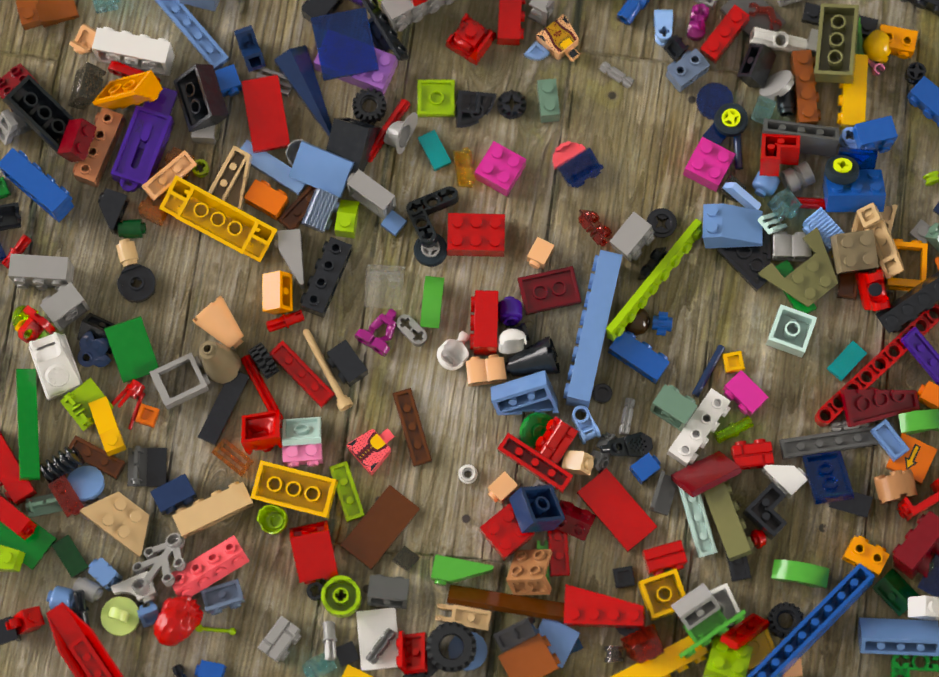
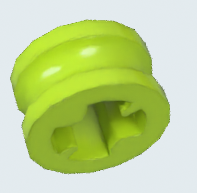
M203 159L195 160L197 166L201 165L203 167L204 165L205 167L203 168L204 171L200 172L199 170L196 171L198 167L195 166L192 169L193 174L198 178L207 176L209 173L208 163Z
M933 171L923 176V180H926V186L939 183V171Z

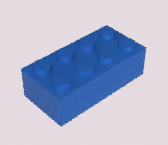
M12 148L0 160V170L4 176L57 222H60L75 207L71 201L73 198L69 195L70 193L63 186L59 187L49 174L45 176L41 171L42 169L35 162L31 163L27 155L21 150L17 152Z

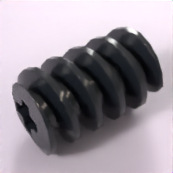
M65 446L66 453L59 450V458L52 455L53 462L47 459V466L40 464L42 475L49 484L53 485V482L56 483L60 478H64L66 473L69 474L72 472V469H77L78 464H84L82 455L75 447L70 449L68 446Z

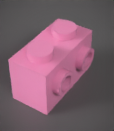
M322 443L282 446L284 466L297 468L299 465L314 467L323 464Z

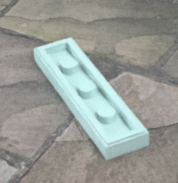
M678 486L698 558L718 553L701 494L692 498Z

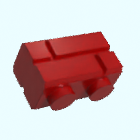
M555 416L554 419L547 423V430L544 435L537 439L535 450L558 464L578 433V430Z
M766 439L754 440V443L747 444L746 441H738L731 447L732 461L741 467V470L764 468L766 465H774L771 441L766 442Z
M681 540L646 549L642 552L649 575L654 574L656 576L665 573V570L668 569L682 570L684 565L687 564Z

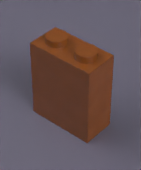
M540 633L498 656L509 677H546L559 670L558 664L561 663L557 654H552L548 648L551 644L547 636L544 635L542 637Z

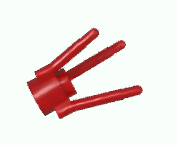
M134 379L111 402L114 406L122 398L118 404V408H120L129 397L132 399L138 397L128 427L129 430L133 427L141 402L146 395L143 392L146 387Z

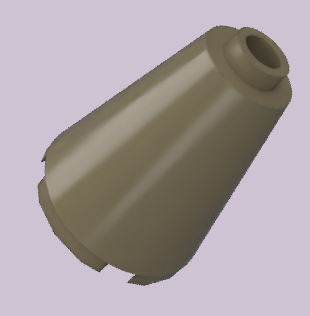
M214 341L202 343L199 353L207 377L219 384L228 383L236 378L242 364L238 353L234 349Z

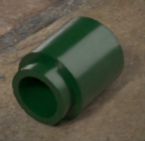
M142 219L118 222L120 238H143V234L147 232L146 223H142Z

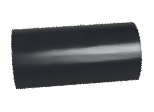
M28 75L2 101L57 153L69 120L74 118Z

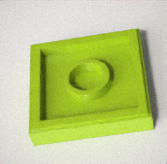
M418 80V117H455V80Z

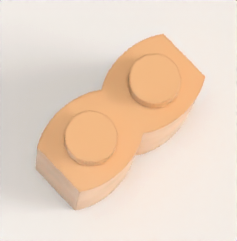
M499 354L489 355L487 359H480L479 356L470 357L469 361L465 362L468 387L505 383L507 381L504 357H499Z

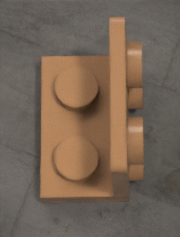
M551 549L515 551L506 579L513 595H550L552 588L545 575L552 556Z

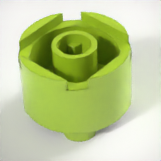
M341 575L331 578L326 582L321 591V600L325 609L335 617H349L355 614L360 607L362 596L359 586L347 576ZM341 592L346 596V598H343V601H339V598H336V596H340Z

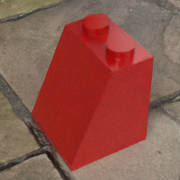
M328 520L289 528L290 542L300 583L311 584L316 579L323 578L324 580H329L338 575Z

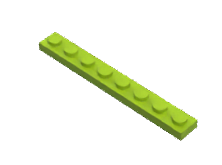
M695 218L606 328L608 339L614 342L617 337L624 333L627 324L634 321L636 313L640 308L643 309L646 306L648 298L657 292L661 282L667 280L670 271L679 265L682 256L689 253L695 240L701 238L703 230L700 220Z

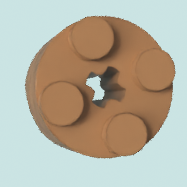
M911 469L890 472L891 475L888 476L880 475L874 477L880 505L891 504V502L896 501L900 502L905 497L912 499L918 496Z

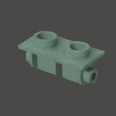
M65 491L27 498V503H25L29 518L68 510Z

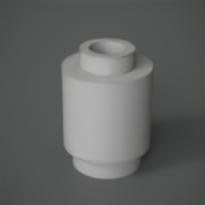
M78 577L72 588L73 591L83 590L85 600L91 603L95 600L99 601L103 594V590H101L102 585L86 577Z

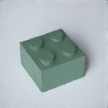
M665 384L652 402L650 411L682 431L698 405L695 404L696 401L690 396L686 395L684 397L681 395L679 390L673 385L668 386Z

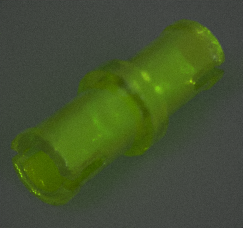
M746 416L735 423H729L727 427L715 432L714 436H716L717 442L721 444L733 436L738 437L739 433L754 427L753 421L749 416Z

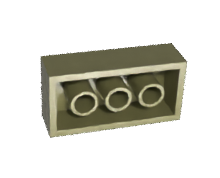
M821 3L814 71L815 82L853 84L860 14L859 5Z

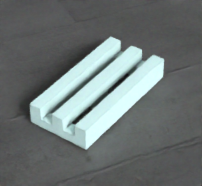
M777 212L762 215L758 219V222L768 234L783 231L787 227L786 223L781 224L783 221L781 217L776 218Z

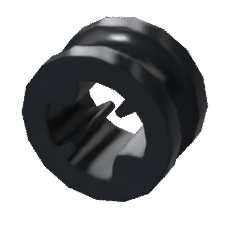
M314 582L308 585L306 592L310 599L317 601L321 599V593L320 595L316 594L317 596L315 597L310 590L312 587L315 589L314 586H318L321 592L323 586L319 582Z

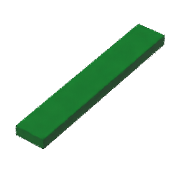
M16 369L20 480H39L36 369Z

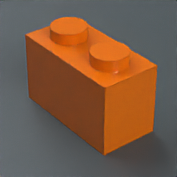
M255 179L244 196L246 204L276 221L289 204V199L284 191L280 189L276 191L264 180L259 181Z

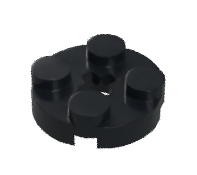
M132 264L122 270L117 280V287L120 294L127 301L140 303L146 301L155 293L156 279L149 268L140 264ZM135 279L142 281L138 288L132 287Z

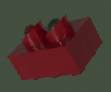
M931 511L926 515L922 514L917 521V527L914 530L910 529L905 535L906 540L902 545L899 543L892 552L894 554L893 566L911 580L914 579L918 572L927 578L928 573L932 572L935 568L934 563L931 561L933 553L939 556V517Z

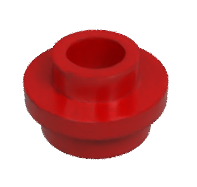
M752 530L750 535L755 548L760 549L766 545V536L762 530Z

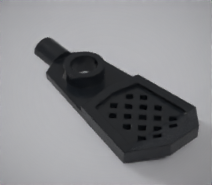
M639 432L609 440L607 445L600 446L601 453H609L611 456L643 457L652 450L653 444L651 437Z

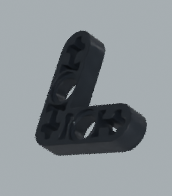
M451 186L445 187L407 204V215L422 246L431 248L436 245L438 241L436 232L428 215L456 204L459 200L456 188ZM431 200H436L437 204L434 206H429L428 202ZM420 221L427 222L424 227L417 226ZM426 232H428L430 240L425 237Z

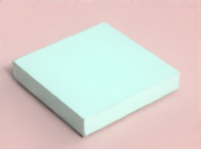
M321 417L282 420V446L321 443Z

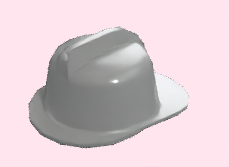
M411 113L405 121L392 123L387 129L384 142L396 148L398 154L403 153L407 142L416 128L418 122L417 113Z

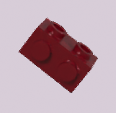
M83 118L69 120L57 154L70 162L85 161L97 127Z

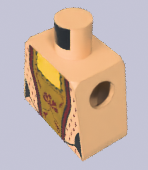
M564 14L536 35V41L545 47L557 60L566 55L573 62L580 56L575 49L578 46L579 38Z

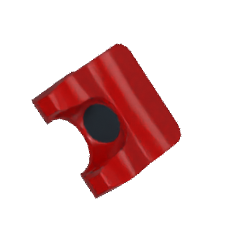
M881 267L876 268L875 273H855L864 310L880 311L891 308Z

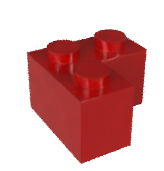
M762 133L760 175L779 177L780 164L798 165L800 136Z

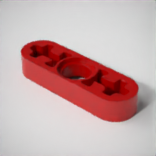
M113 60L107 69L110 73L122 78L144 72Z

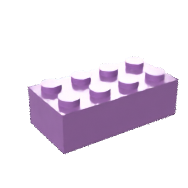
M331 30L327 31L314 60L316 71L365 90L367 88L373 90L374 88L376 92L380 91L382 96L385 95L398 65L395 55Z

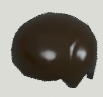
M640 308L636 313L634 321L629 322L625 327V331H629L635 336L644 334L650 326V317L647 311Z

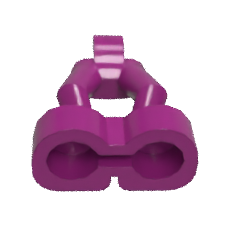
M703 3L692 7L687 30V37L690 40L699 41L705 36V22L708 20L710 12L709 7Z
M389 309L386 315L380 314L369 325L368 330L359 329L355 334V338L363 345L372 348L376 353L385 357L390 351V347L385 341L392 339L397 325L394 321L396 311ZM382 324L387 325L385 336L375 337V330Z

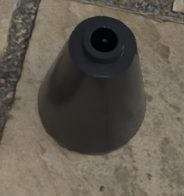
M550 336L510 356L508 362H505L506 370L512 376H528L544 370L547 375L560 373V364L555 363L557 362L556 357H558Z

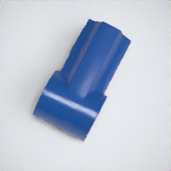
M627 0L618 12L617 17L624 24L630 25L640 10H643L650 0Z

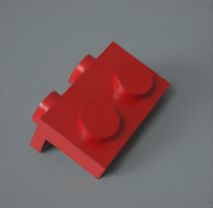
M403 630L399 631V638L396 639L398 649L396 665L404 675L427 672V634L425 632L405 634Z

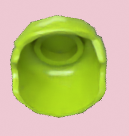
M274 504L266 505L259 510L257 522L264 532L275 535L282 533L286 529L288 515L280 506Z

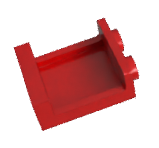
M939 478L930 485L935 493L931 497L915 506L911 504L908 497H905L897 504V511L903 519L905 518L909 521L939 503Z

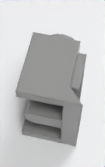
M531 0L529 6L533 8L528 18L546 27L547 20L554 10L555 0Z

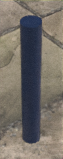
M741 134L734 136L736 170L743 169Z
M718 345L692 392L693 396L699 397L725 350L724 346Z

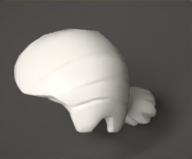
M461 331L457 340L448 339L438 348L437 359L443 368L454 371L460 369L467 361L469 351L464 344L469 340L470 336L466 332Z

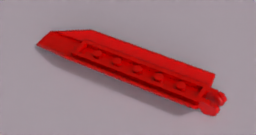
M62 602L46 613L58 652L75 677H124L92 628L66 604Z

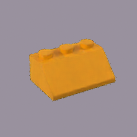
M152 70L110 81L92 103L95 106L111 110L125 109L130 105L136 106L145 101L152 102L156 100L163 88Z

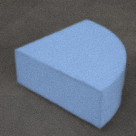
M537 41L524 53V56L531 60H542L550 55V52Z

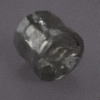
M604 646V651L606 652L604 663H624V658L622 657L624 646Z

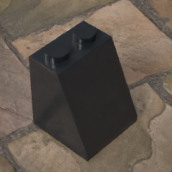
M348 117L334 118L326 151L353 161L354 165L350 174L356 173L358 169L364 172L370 157L369 154L380 133L381 127Z

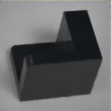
M12 616L0 620V645L14 640L17 642L21 641V636L18 635L16 628L12 630L6 629L5 622H9V619L13 618Z

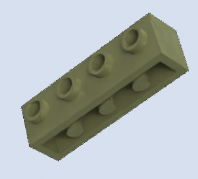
M723 482L703 492L730 562L752 554L751 548L754 545L750 536L746 537L744 530L747 529L744 519H739L737 512L740 511L737 501H732L730 494L733 493L730 483Z

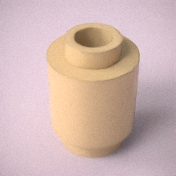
M130 239L120 240L119 244L116 245L120 264L123 265V268L132 264H138L137 260L139 258L135 242L130 241Z

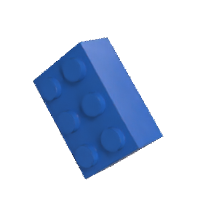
M861 169L856 181L847 185L831 182L827 179L824 171L822 188L826 212H856L872 202L875 203L879 212L884 211L886 192L882 169Z

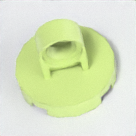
M119 596L112 598L105 603L101 610L100 618L102 625L107 632L114 636H126L135 631L140 623L137 613L139 608L134 601L127 597Z

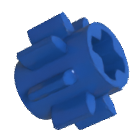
M659 311L658 316L653 315L652 330L657 331L656 335L665 336L666 331L671 332L673 317H668V312Z

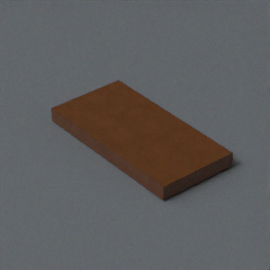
M389 485L344 540L341 547L372 570L419 512L420 508Z

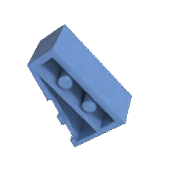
M545 370L490 387L491 401L497 415H522V412L535 413L541 411L559 413L558 399Z

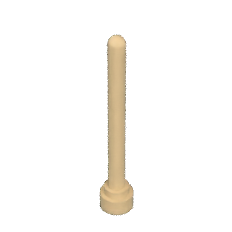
M304 329L303 335L337 397L336 405L339 411L342 412L353 406L351 398L343 394L311 331Z

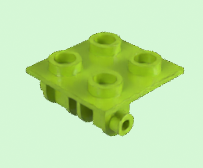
M90 377L71 393H67L60 402L80 428L85 431L95 423L88 403L103 398L105 395Z

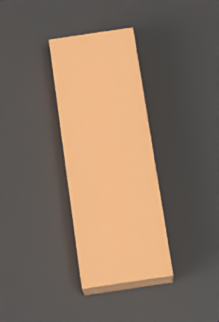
M184 150L141 187L155 201L169 189L176 175L182 178L197 166V163Z

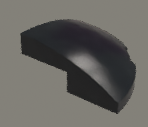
M457 90L456 128L469 127L479 123L478 120L484 115H488L493 108L496 94Z

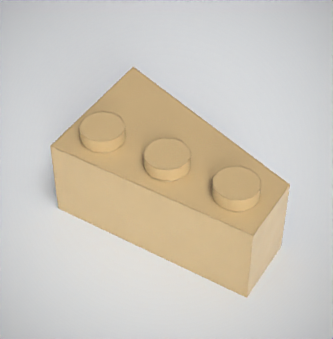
M233 146L208 192L242 210L252 161L251 154Z

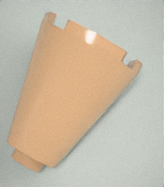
M220 295L216 298V301L211 302L192 321L225 346L230 348L233 346L236 349L244 342L242 340L244 335L224 298Z

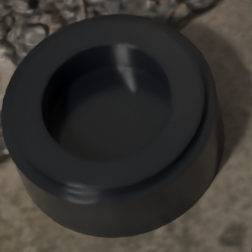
M603 383L598 384L593 390L594 400L601 404L610 401L612 397L611 387Z

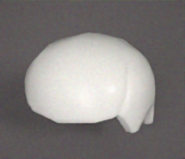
M507 329L497 338L498 351L502 354L520 352L524 349V343L525 345L527 344L526 335L518 329Z

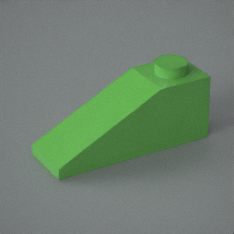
M435 554L431 580L435 581L434 584L446 586V583L452 584L493 572V565Z

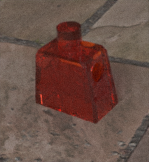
M654 623L645 627V629L642 628L620 639L626 655L638 664L653 660L664 653L662 641Z

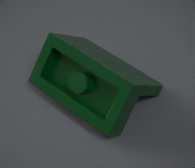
M893 568L872 587L899 617L908 610V597L920 596Z

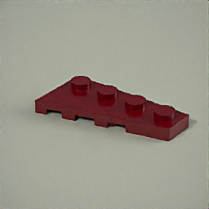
M840 389L848 427L920 409L917 390Z

